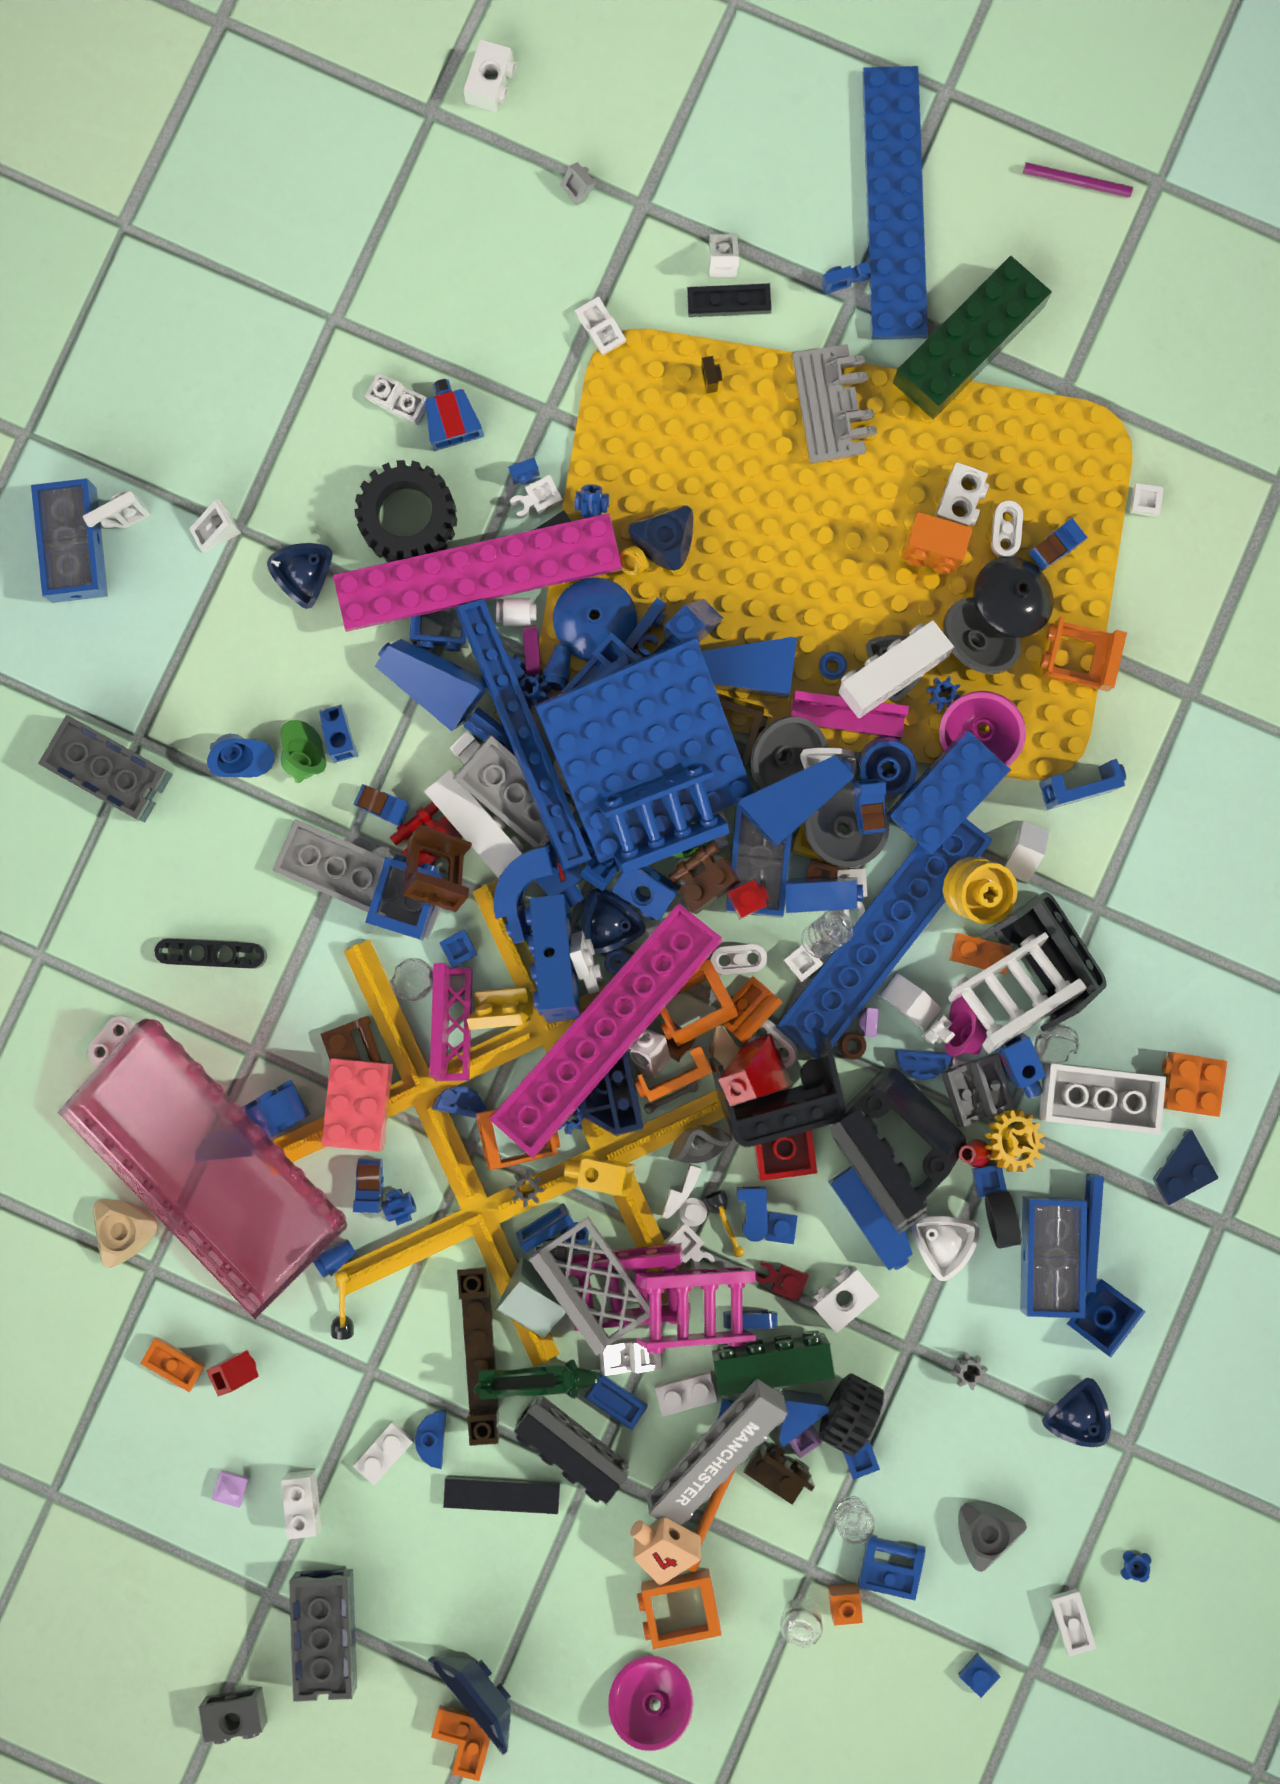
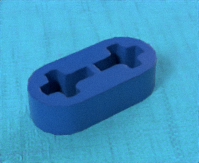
M742 1310L743 1329H773L778 1327V1312ZM731 1311L723 1312V1327L731 1329Z

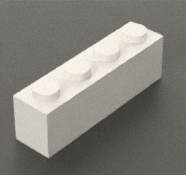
M933 620L925 626L923 623L917 625L910 631L908 638L903 641L897 639L887 647L886 653L880 657L878 654L872 656L864 663L865 667L860 671L852 670L841 679L842 683L838 693L859 719L950 656L954 646Z
M449 770L424 792L463 838L472 843L471 847L494 874L500 878L506 867L514 859L522 855L521 851L525 847L515 836L509 839L503 832L506 825L497 815L491 818L484 810L486 806L454 780L453 777L455 775Z

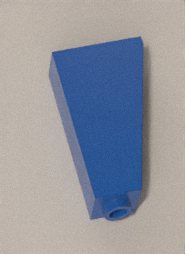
M796 637L702 651L715 689L788 698L790 695L797 642Z
M403 639L392 644L386 643L378 653L380 659L375 667L450 731L465 723L488 690L482 676Z
M834 755L742 798L737 806L773 847L776 848L852 781L855 776L851 772L854 769L844 758L839 759Z
M848 1167L829 1180L828 1183L888 1270L892 1268L899 1270L909 1262L908 1257L913 1255L906 1232L897 1234L853 1167Z

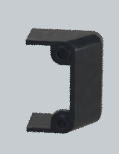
M1043 892L1008 914L1002 921L993 924L980 934L985 939L995 933L1001 943L1008 946L1017 943L1018 947L1021 948L1020 943L1034 934L1037 938L1046 932L1049 937L1040 947L1065 981L1068 980L1070 983H1073L1080 978L1087 987L1078 998L1050 1015V1018L1040 1027L1043 1032L1080 1013L1107 985L1106 978L1055 898L1047 892ZM1031 954L1025 956L1046 988L1043 995L1049 998L1056 994L1054 991L1056 987Z
M819 1029L812 1030L819 1058L811 1059L801 1067V1086L730 1106L718 1080L724 1072V1067L715 1057L709 1058L719 1103L732 1136L739 1145L743 1147L760 1145L835 1124L844 1117L846 1106L830 1037Z
M890 1067L884 1068L846 1105V1112L842 1119L857 1109H860L864 1114L868 1113L871 1118H880L891 1108L932 1147L922 1163L923 1171L928 1177L919 1186L927 1198L954 1168L960 1158V1149L966 1145V1137L901 1071Z

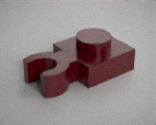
M761 1261L760 1265L768 1268L769 1273L765 1277L755 1275L756 1281L761 1284L772 1282L774 1283L771 1289L772 1292L799 1302L809 1274L782 1263L779 1271H777L770 1262Z

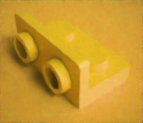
M528 987L476 991L474 993L476 1008L467 1018L469 1030L523 1025L533 1013Z

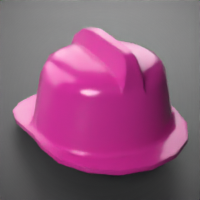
M963 996L953 1001L950 1008L949 1021L953 1024L948 1029L955 1036L947 1044L945 1043V1051L949 1056L953 1057L961 1055L963 1052L979 1055L982 1044L987 1037V1029Z

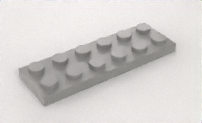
M295 819L273 867V871L368 912L385 858ZM393 867L378 915L417 926L424 902L403 895L405 871ZM434 905L424 936L429 939L441 912V907Z

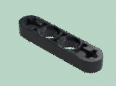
M163 939L158 942L154 950L157 960L169 965L256 969L263 966L267 960L265 948L255 943ZM168 944H170L172 949L183 950L184 961H181L182 955H170L169 960H167V955L162 954V950L168 948ZM195 945H200L204 949V957L200 961H194L190 957V949ZM227 946L232 950L233 956L230 961L223 963L218 958V951L220 948ZM238 947H242L241 953H251L252 948H255V952L260 953V959H255L254 964H251V959L240 958L241 964H237L239 958Z

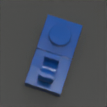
M659 598L655 599L624 643L631 651L634 652L638 647L640 654L645 657L650 655V652L643 645L647 641L655 645L658 644L657 637L647 633L654 626L659 628L666 619V603Z

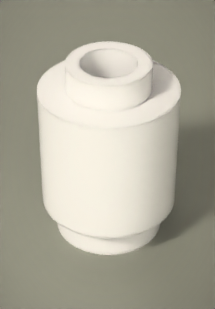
M504 598L503 601L497 600V623H503L504 626H531V621H536L537 605L531 604V598Z

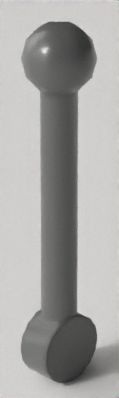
M692 1082L687 1084V1087L653 1104L647 1103L644 1106V1111L647 1114H652L656 1108L688 1092H696L698 1084Z

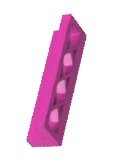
M795 691L790 716L807 719L818 726V728L875 736H891L901 739L904 719L908 715L909 706L881 703L859 719L842 697Z
M434 963L430 1076L435 1081H470L471 1030H469L467 1018L472 1014V968H448L445 963ZM450 976H465V985L456 993L450 988ZM464 993H465V1001L461 998V996H462ZM459 1000L464 1005V1013L455 1021L449 1015V1008ZM463 1021H464V1029L460 1026V1024H461ZM458 1028L464 1036L463 1041L454 1049L448 1043V1036ZM448 1047L452 1050V1052L449 1055ZM462 1049H463V1057L459 1054V1052H460ZM457 1055L463 1061L462 1073L447 1074L448 1063Z

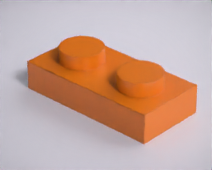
M956 933L949 961L985 970L1011 954L1012 947ZM1007 968L1001 971L1000 974H1006Z
M159 1337L154 1338L140 1362L141 1365L187 1392L192 1391L206 1367L204 1363Z

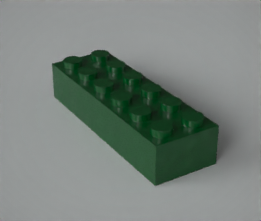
M1010 255L897 369L893 384L934 420L1046 306L1052 291Z

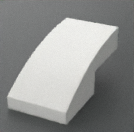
M599 296L575 310L576 316L602 356L627 342Z
M689 1164L682 1190L670 1187L662 1213L663 1218H670L689 1197L701 1172L700 1166Z
M637 1341L611 1343L606 1347V1350L599 1354L600 1374L605 1376L662 1369L661 1353H648L647 1349L637 1344Z

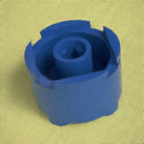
M878 736L868 742L862 749L858 758V771L862 780L880 779L886 782V794H884V798L909 790L917 776V763L911 749L905 742L891 736ZM889 761H891L893 769H886V771L883 772V768L881 765L883 763L887 764Z
M292 1080L278 1086L277 1090H270L256 1098V1100L241 1107L244 1116L260 1143L311 1115Z

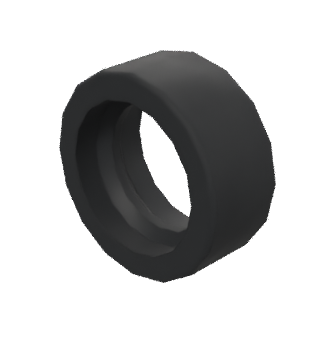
M1002 1191L985 1195L987 1219L996 1247L1001 1249L1020 1245V1224L1010 1192Z

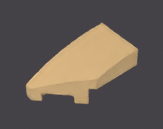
M719 1025L713 1028L714 1035L709 1052L712 1054L711 1058L715 1057L723 1065L725 1071L740 1049L723 1026Z

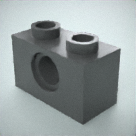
M262 1687L208 1696L204 1698L199 1706L204 1743L214 1741V1744H223L230 1741L231 1738L242 1736L243 1739H251L260 1735L268 1722ZM228 1713L237 1714L240 1718V1721H231L228 1717Z

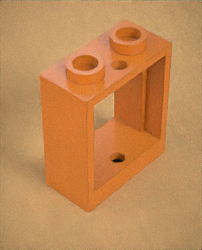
M710 959L700 966L676 995L707 980L721 1009L678 1031L666 1007L659 1013L665 1022L660 1026L667 1040L673 1038L677 1047L738 1016L735 1005Z
M498 1108L475 1113L488 1170L558 1155L557 1148L560 1147L558 1132H556L544 1145L545 1149H541L534 1158L527 1153L500 1159L493 1124L489 1120Z
M709 1569L677 1575L661 1586L654 1580L641 1583L642 1593H637L640 1612L646 1611L647 1622H643L646 1641L651 1640L653 1650L722 1636ZM700 1587L707 1625L658 1634L651 1597Z

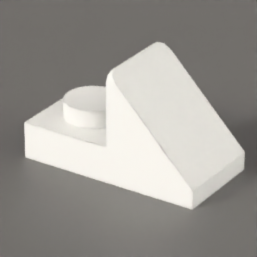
M710 234V277H736L737 267H739L737 234Z

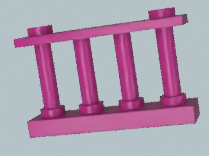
M681 1243L612 1250L626 1271L632 1270V1272H635V1278L636 1273H646L649 1268L660 1267L663 1271H675V1267L682 1264L683 1250ZM594 1252L591 1267L608 1270L610 1260L606 1254ZM590 1253L572 1255L571 1263L588 1266ZM612 1265V1271L618 1272ZM570 1269L569 1277L575 1276L578 1279L579 1286H584L587 1272ZM610 1277L609 1291L621 1293L618 1277ZM637 1286L649 1303V1293H646V1289ZM666 1288L669 1305H661V1322L677 1324V1292L674 1291V1288ZM587 1293L585 1303L589 1308L594 1309L592 1293ZM610 1297L612 1311L607 1312L621 1314L623 1308L622 1299ZM689 1302V1319H690L691 1305H690V1302ZM640 1304V1308L626 1309L625 1315L638 1317L645 1310ZM595 1315V1317H596L597 1320L599 1321L600 1316H599V1315ZM603 1317V1328L619 1327L620 1319ZM649 1318L641 1324H649ZM624 1320L623 1326L628 1324L630 1321Z
M742 1266L636 1273V1285L646 1289V1293H649L650 1337L637 1338V1344L647 1349L648 1353H663L664 1348L728 1343V1346L742 1347L748 1341H756L755 1334L743 1330L742 1288L745 1287V1283L756 1282L755 1270ZM728 1284V1287L731 1288V1331L716 1332V1290L718 1285ZM701 1286V1289L704 1290V1333L689 1334L688 1292L691 1291V1287ZM665 1288H674V1291L677 1292V1335L661 1336V1293H664Z

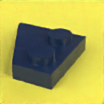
M1192 1129L1184 1132V1137L1176 1149L1172 1150L1166 1158L1165 1165L1153 1177V1181L1167 1205H1171L1219 1179Z

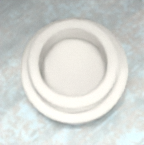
M695 1197L687 1198L679 1208L680 1219L692 1227L702 1224L707 1217L705 1203Z

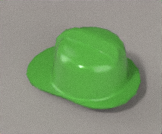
M290 720L284 723L280 734L283 749L281 766L284 771L291 775L296 783H301L304 779L310 778L314 774L324 772L326 759L322 741L316 730L300 720Z

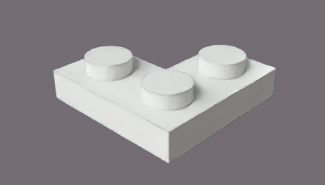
M583 931L573 933L571 935L569 954L579 979H584L589 995L599 992L600 983L604 980L600 965L594 964L592 955H595L593 944L590 938L585 939Z

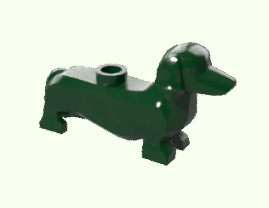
M573 1359L569 1360L565 1365L539 1366L515 1370L478 1371L479 1382L474 1386L473 1392L476 1394L479 1392L480 1400L566 1394L570 1398L575 1399L579 1390L597 1383L600 1380V1376L595 1371L577 1367Z

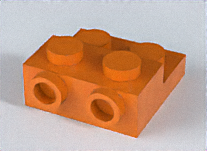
M1168 1052V1056L1164 1057L1162 1063V1073L1166 1077L1163 1108L1220 1117L1227 1061Z

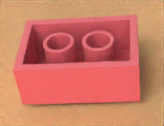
M342 1058L331 1059L322 1146L377 1152L384 1150L393 1063Z

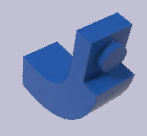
M552 844L520 855L506 867L498 880L494 894L495 918L507 917L506 931L508 936L513 939L514 944L528 940V936L531 935L524 910V895L528 886L535 879L560 872Z

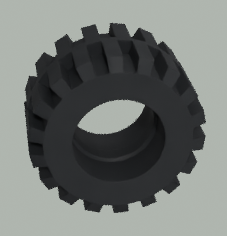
M853 1373L844 1377L827 1404L830 1411L821 1419L819 1439L850 1456L857 1454L868 1441L879 1419L884 1402L883 1389Z

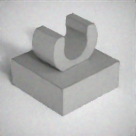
M578 162L569 166L560 184L577 205L586 201L589 193L598 182L597 178L592 179L587 174L589 169L581 167Z

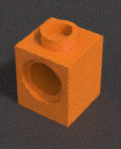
M857 1583L828 1586L830 1613L834 1626L863 1623L861 1596Z

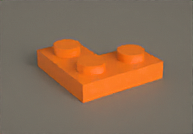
M439 1705L431 1738L459 1745L451 1774L480 1781L490 1743L489 1737L469 1712Z

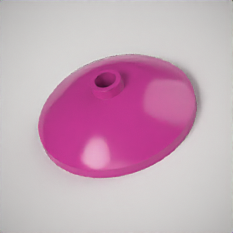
M990 691L970 692L957 698L946 709L939 728V738L943 751L963 730L970 731L1007 767L1018 758L1026 739V726L1019 709L1006 697ZM986 723L990 729L983 731L979 725Z
M657 1656L640 1657L628 1663L617 1674L610 1689L608 1710L612 1726L625 1743L639 1750L658 1751L674 1744L686 1731L693 1712V1693L686 1675L673 1662ZM658 1699L660 1701V1708L655 1711L653 1703Z

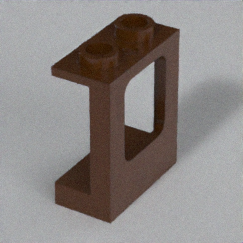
M419 825L408 840L403 895L457 912L469 897V888L462 886L464 855L471 848L472 843ZM420 850L448 860V881L418 871Z

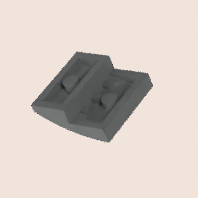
M998 1053L972 1060L941 1073L959 1127H965L985 1117H994L1015 1107Z

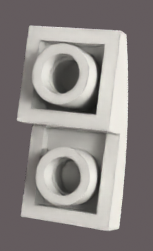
M378 372L365 395L366 399L417 426L426 411V399H428L419 393L405 388L401 382Z

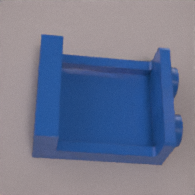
M1117 759L1110 760L1098 767L1101 781L1070 790L1066 789L1062 774L1046 779L1039 783L1046 809L1051 810L1111 793L1124 787L1126 772L1123 765L1119 764Z

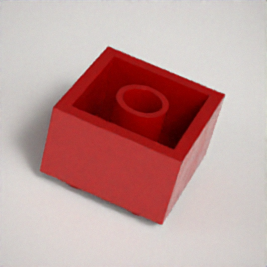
M812 1130L754 1146L758 1179L760 1181L818 1173Z

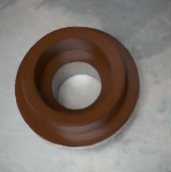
M854 1031L844 1033L838 1041L840 1054L850 1060L860 1058L866 1051L865 1038L860 1033ZM850 1040H854L857 1043L854 1051L847 1049V1042Z

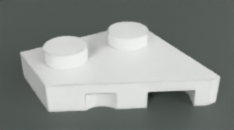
M123 491L114 495L112 501L82 517L88 527H93L101 522L104 528H127L151 514L146 505L132 491Z

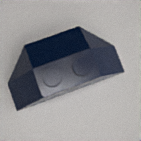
M627 1051L580 1104L583 1118L614 1136L644 1130L635 1080Z
M436 1656L429 1658L427 1661L501 1754L504 1755L508 1752L511 1705L507 1700L511 1696L501 1683L495 1687L488 1677L492 1672L482 1660L476 1663L474 1659Z

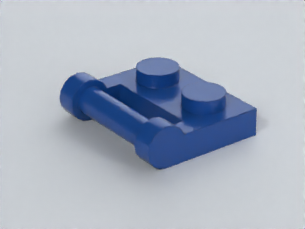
M868 1533L858 1587L916 1601L925 1558V1546L917 1544L915 1547L877 1539V1535ZM875 1551L913 1559L912 1566L874 1558Z

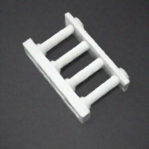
M1046 932L1037 938L1034 934L1020 943L1021 948L968 980L967 977H963L952 986L954 990L948 997L950 1002L952 1003L963 996L987 1029L986 1034L988 1037L982 1046L988 1054L1075 1000L1087 988L1080 978L1073 983H1070L1068 980L1065 981L1040 947L1049 937ZM1031 954L1056 987L1054 990L1056 994L1049 998L1046 995H1042L1018 963L1019 960ZM1008 968L1033 1001L1032 1006L1034 1008L1027 1012L1023 1009L1020 1010L995 975ZM986 982L1011 1016L1009 1018L1011 1022L1004 1027L994 1021L973 992L974 988Z

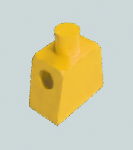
M589 1156L582 1158V1162L568 1159L564 1175L565 1177L578 1179L577 1187L621 1197L631 1193L636 1165ZM594 1169L598 1171V1179L593 1175Z

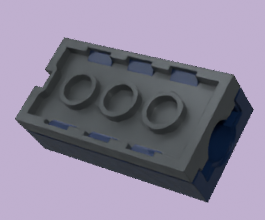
M67 714L38 762L44 768L144 823L156 805L155 802L151 801L157 791L163 793L173 775Z
M353 1569L296 1571L289 1581L293 1702L317 1701L320 1694H328V1700L352 1699L357 1688Z

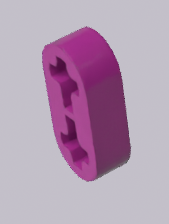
M537 625L523 627L526 673L528 676L535 678L537 674L541 676Z

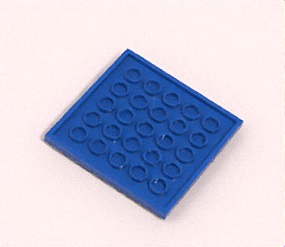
M695 637L535 705L599 863L614 858L613 854L621 852L622 849L613 817L605 818L597 805L604 802L608 796L614 794L622 795L682 772L687 766L696 763H704L714 775L713 778L703 781L712 813L737 803L738 797L744 798L754 793L699 643ZM693 785L677 791L686 824L701 819L702 816ZM666 796L650 801L660 835L674 831L676 827ZM637 806L624 811L633 845L637 846L647 842L649 836L640 807Z

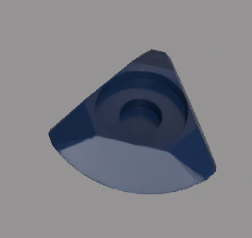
M687 505L667 509L631 523L628 531L633 542L644 552L647 558L665 569L675 571L684 565L689 554L693 535V511Z
M317 543L293 544L273 553L267 561V567L278 586L298 605L309 609L314 606L323 587L331 564L333 551L328 546Z
M596 888L591 891L584 906L580 931H583L585 939L590 938L595 954L623 947L645 933L646 926L643 920L624 900L607 890L602 891Z
M1085 1378L1070 1390L1042 1419L1043 1426L1048 1431L1067 1442L1079 1446L1101 1447L1108 1442L1110 1437L1111 1419L1109 1408L1099 1385L1091 1378Z

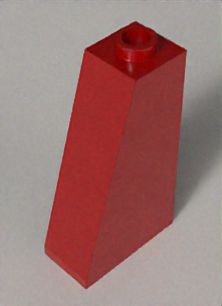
M771 1034L746 1042L718 1079L730 1106L793 1086Z

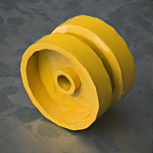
M969 856L957 861L949 869L943 885L945 903L952 912L978 924L986 925L1002 921L1012 911L1018 892L1016 879L1008 868L981 857Z

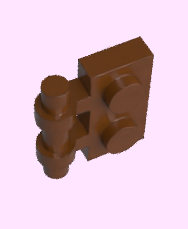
M714 841L706 847L701 846L698 848L694 856L686 862L681 861L678 863L676 869L669 874L670 879L674 883H677L682 878L686 881L687 884L678 891L693 914H698L741 882L727 858L721 857L717 861L714 860L713 855L720 850ZM703 863L707 869L695 876L693 870Z

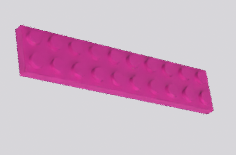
M607 513L335 574L333 579L346 632L451 609L481 599L485 601L620 571L622 570V565L610 515Z
M678 903L489 1120L528 1155L534 1158L723 941L722 937Z

